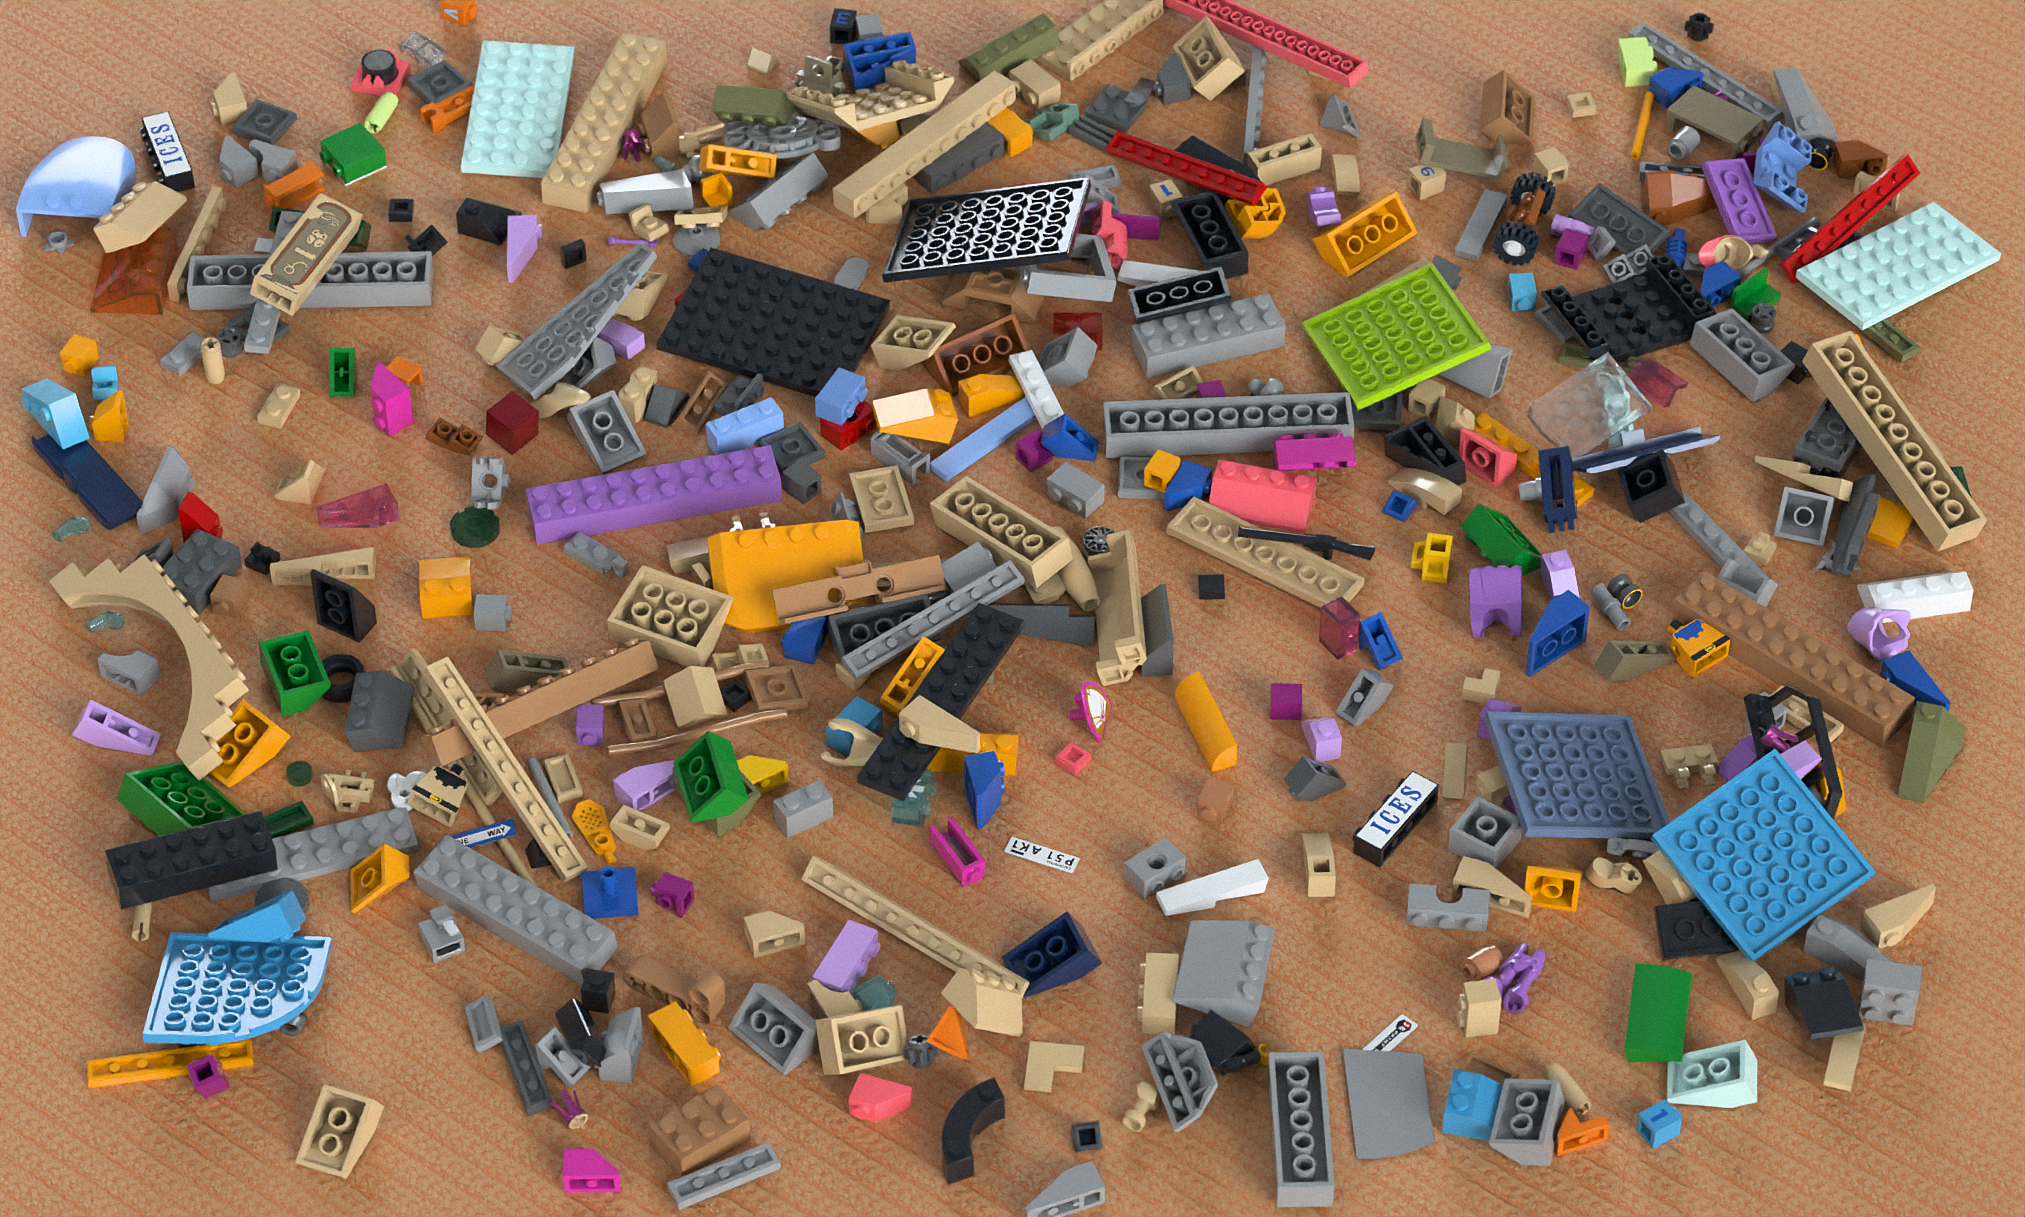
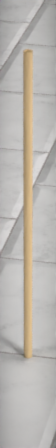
M397 667L389 669L388 674L405 681ZM413 695L411 709L428 734V729L434 725L415 695ZM457 760L447 764L449 768L452 764L459 765ZM464 773L462 778L468 781L465 794L486 826L497 823ZM507 838L497 840V844L517 875L537 886Z

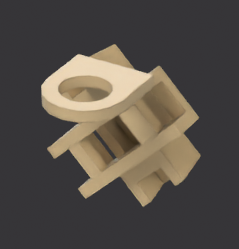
M347 770L345 776L329 774L328 776L326 773L321 775L322 790L334 803L337 812L356 815L360 802H370L375 780L367 779L366 772H362L361 777L352 776L351 770ZM350 786H357L358 790L349 788ZM344 803L351 804V807L344 806Z

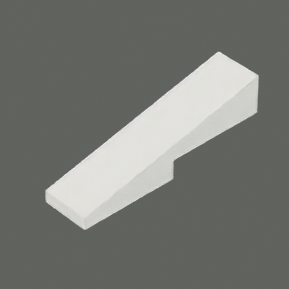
M1123 260L1117 280L1140 287L1202 271Z
M1259 859L1158 891L1156 898L1165 916L1214 908L1217 900L1264 893L1269 878Z

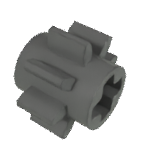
M914 1035L909 1039L908 1046L903 1047L904 1058L909 1059V1064H912L915 1068L929 1067L935 1061L934 1057L939 1056L938 1047L926 1042L929 1038L928 1035Z

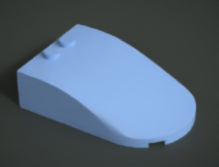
M104 137L77 138L53 149L30 173L21 192L16 207L21 237H26L33 214L100 218L110 213V208L122 202L121 198L131 192L134 184L136 166L130 150L120 142Z

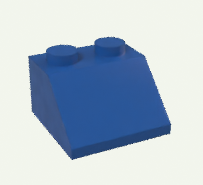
M995 750L964 756V791L977 829H982L1001 805V793H1005V785L1001 777L1005 775L1004 764L1002 760L997 759Z

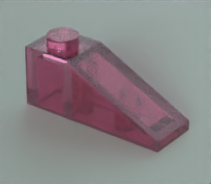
M387 483L316 507L318 523L321 528H378L400 520L398 503Z

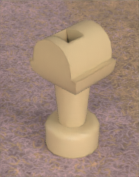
M1143 1081L1139 1083L1134 1110L1127 1111L1122 1120L1126 1128L1134 1132L1142 1131L1146 1123L1145 1113L1148 1109L1155 1111L1161 1100L1157 1086Z

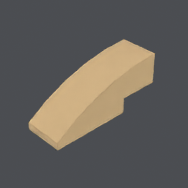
M1404 468L1388 480L1389 485L1402 494L1415 499L1418 505L1424 509L1432 506L1443 515L1461 503V487L1437 474L1425 470Z
M1863 1023L1864 1031L1834 1036L1823 1085L1851 1091L1866 1023Z

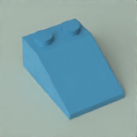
M293 890L223 920L208 933L210 939L271 942L278 939L279 942H282L294 936L293 933L301 929L300 924L306 920V917Z
M1454 1069L1444 1111L1442 1132L1490 1141L1503 1085L1482 1074Z

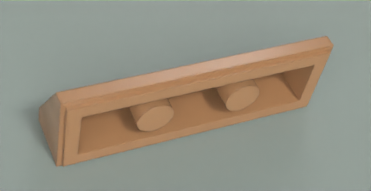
M708 371L699 381L670 427L696 435L713 410V405L724 393L728 385Z

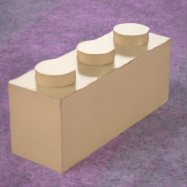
M1311 133L1248 152L1247 166L1254 171L1265 185H1269L1320 169L1322 147Z
M1146 952V963H1140V979L1145 981L1144 985L1139 984L1138 1001H1143V1006H1138L1137 1022H1142V1033L1159 1034L1165 1031L1175 1035L1176 1003L1172 1002L1178 977L1179 954Z

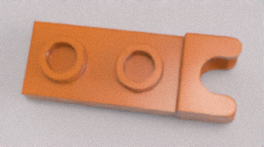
M469 86L436 104L431 102L420 109L421 123L427 124L431 122L432 133H437L446 128L448 123L470 113L475 88Z

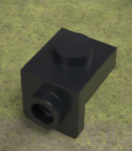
M432 224L415 240L409 234L405 236L410 243L407 248L411 252L431 251L432 256L448 243Z

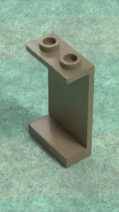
M1694 85L1672 104L1666 113V128L1672 131L1683 122H1686L1732 144L1731 159H1738L1755 142H1758L1764 134L1763 118Z
M1422 118L1415 137L1419 163L1500 180L1503 172H1507L1509 158L1506 156L1507 145L1504 144L1503 135L1498 134L1493 150L1436 138L1433 133L1432 120Z

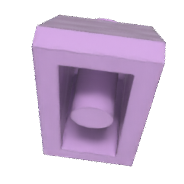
M1566 550L1542 554L1539 576L1550 599L1564 593L1568 589L1579 597L1575 570Z
M1322 717L1301 721L1303 732L1315 761L1323 762L1341 758L1342 737L1334 718Z

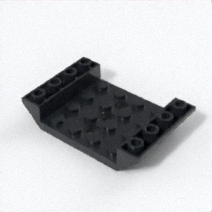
M1669 253L1647 259L1645 274L1574 296H1571L1563 285L1541 292L1543 298L1586 352L1606 365L1689 341L1692 338L1696 322L1716 315V310Z

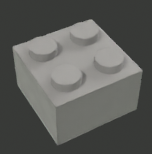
M1477 796L1450 829L1448 850L1461 857L1466 856L1487 862L1497 869L1521 840L1522 828L1518 816Z
M1867 959L1860 993V1018L1913 1025L1920 993L1922 966Z

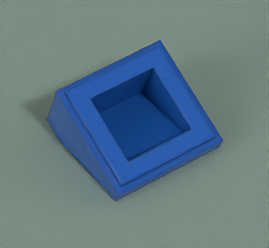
M1393 490L1382 512L1405 522L1416 509L1418 503L1415 499Z

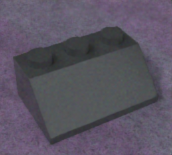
M1160 584L1141 598L1147 660L1142 665L1137 666L1141 667L1142 677L1172 675L1174 640L1166 584Z
M383 671L356 673L344 731L354 752L404 747L415 690L414 685Z

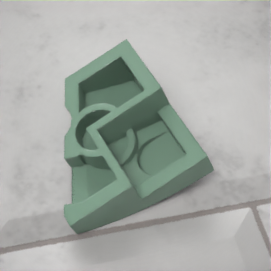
M1064 102L1035 111V117L1032 119H1022L1032 127L1033 136L1050 141L1068 130L1071 125L1074 126L1077 120L1081 121L1077 104Z

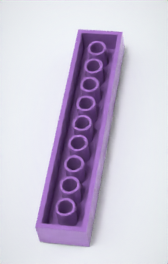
M771 445L526 488V499L533 533L538 545L571 539L579 531L588 536L782 501V488Z

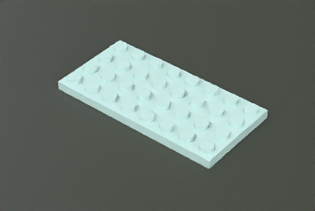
M483 40L461 162L462 173L544 178L561 144L575 47Z
M1932 202L1798 269L1796 278L1857 327L1864 330L1999 261L2001 253L1938 204Z

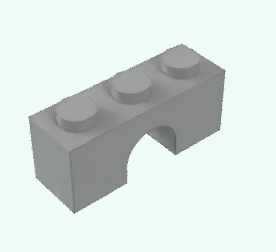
M1410 883L1406 925L1487 932L1490 890L1463 888L1462 898L1458 902L1445 903L1437 898L1436 886Z

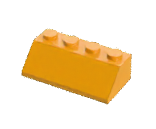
M1395 191L1373 200L1341 220V223L1333 225L1314 237L1313 241L1322 259L1342 275L1349 277L1416 235L1417 231Z
M978 731L980 732V751L978 753L995 750L997 759L1003 761L1005 775L1016 776L1019 733ZM941 747L925 771L964 773V756L978 753Z

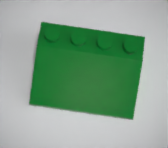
M183 761L125 773L117 800L128 811L137 816L144 825L148 826L159 836L247 814L204 777L198 780Z

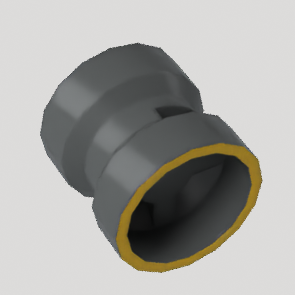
M1619 574L1614 577L1607 587L1610 594L1614 598H1618L1624 609L1635 606L1643 595L1642 590L1637 585H1632V580L1626 574Z

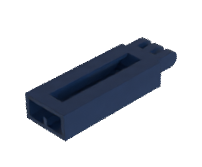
M1564 446L1538 450L1544 517L1546 523H1548L1549 533L1555 532V523H1558L1559 532L1565 531L1564 522H1568L1569 530H1574V519L1578 517L1570 447ZM1564 499V504L1563 501L1556 502L1557 508L1554 509L1553 500Z

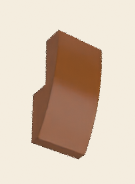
M440 417L429 429L425 439L438 446L466 455H470L483 438V436L463 424L457 428Z

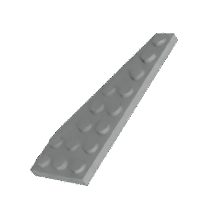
M640 242L495 365L498 371L534 400L543 395L548 388L562 379L577 363L656 260L657 255L655 252Z

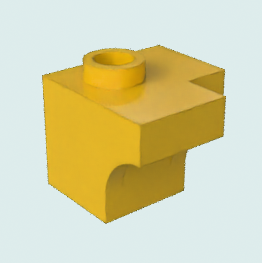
M1427 533L1426 540L1414 542L1411 568L1423 570L1422 581L1447 584L1453 536Z

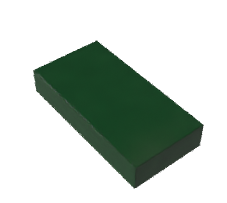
M303 801L264 816L272 839L289 835L314 824L313 817Z

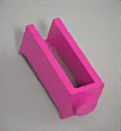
M953 817L948 818V829L943 834H940L934 825L930 827L929 845L936 849L960 881L962 887L970 883H976L985 876V859Z

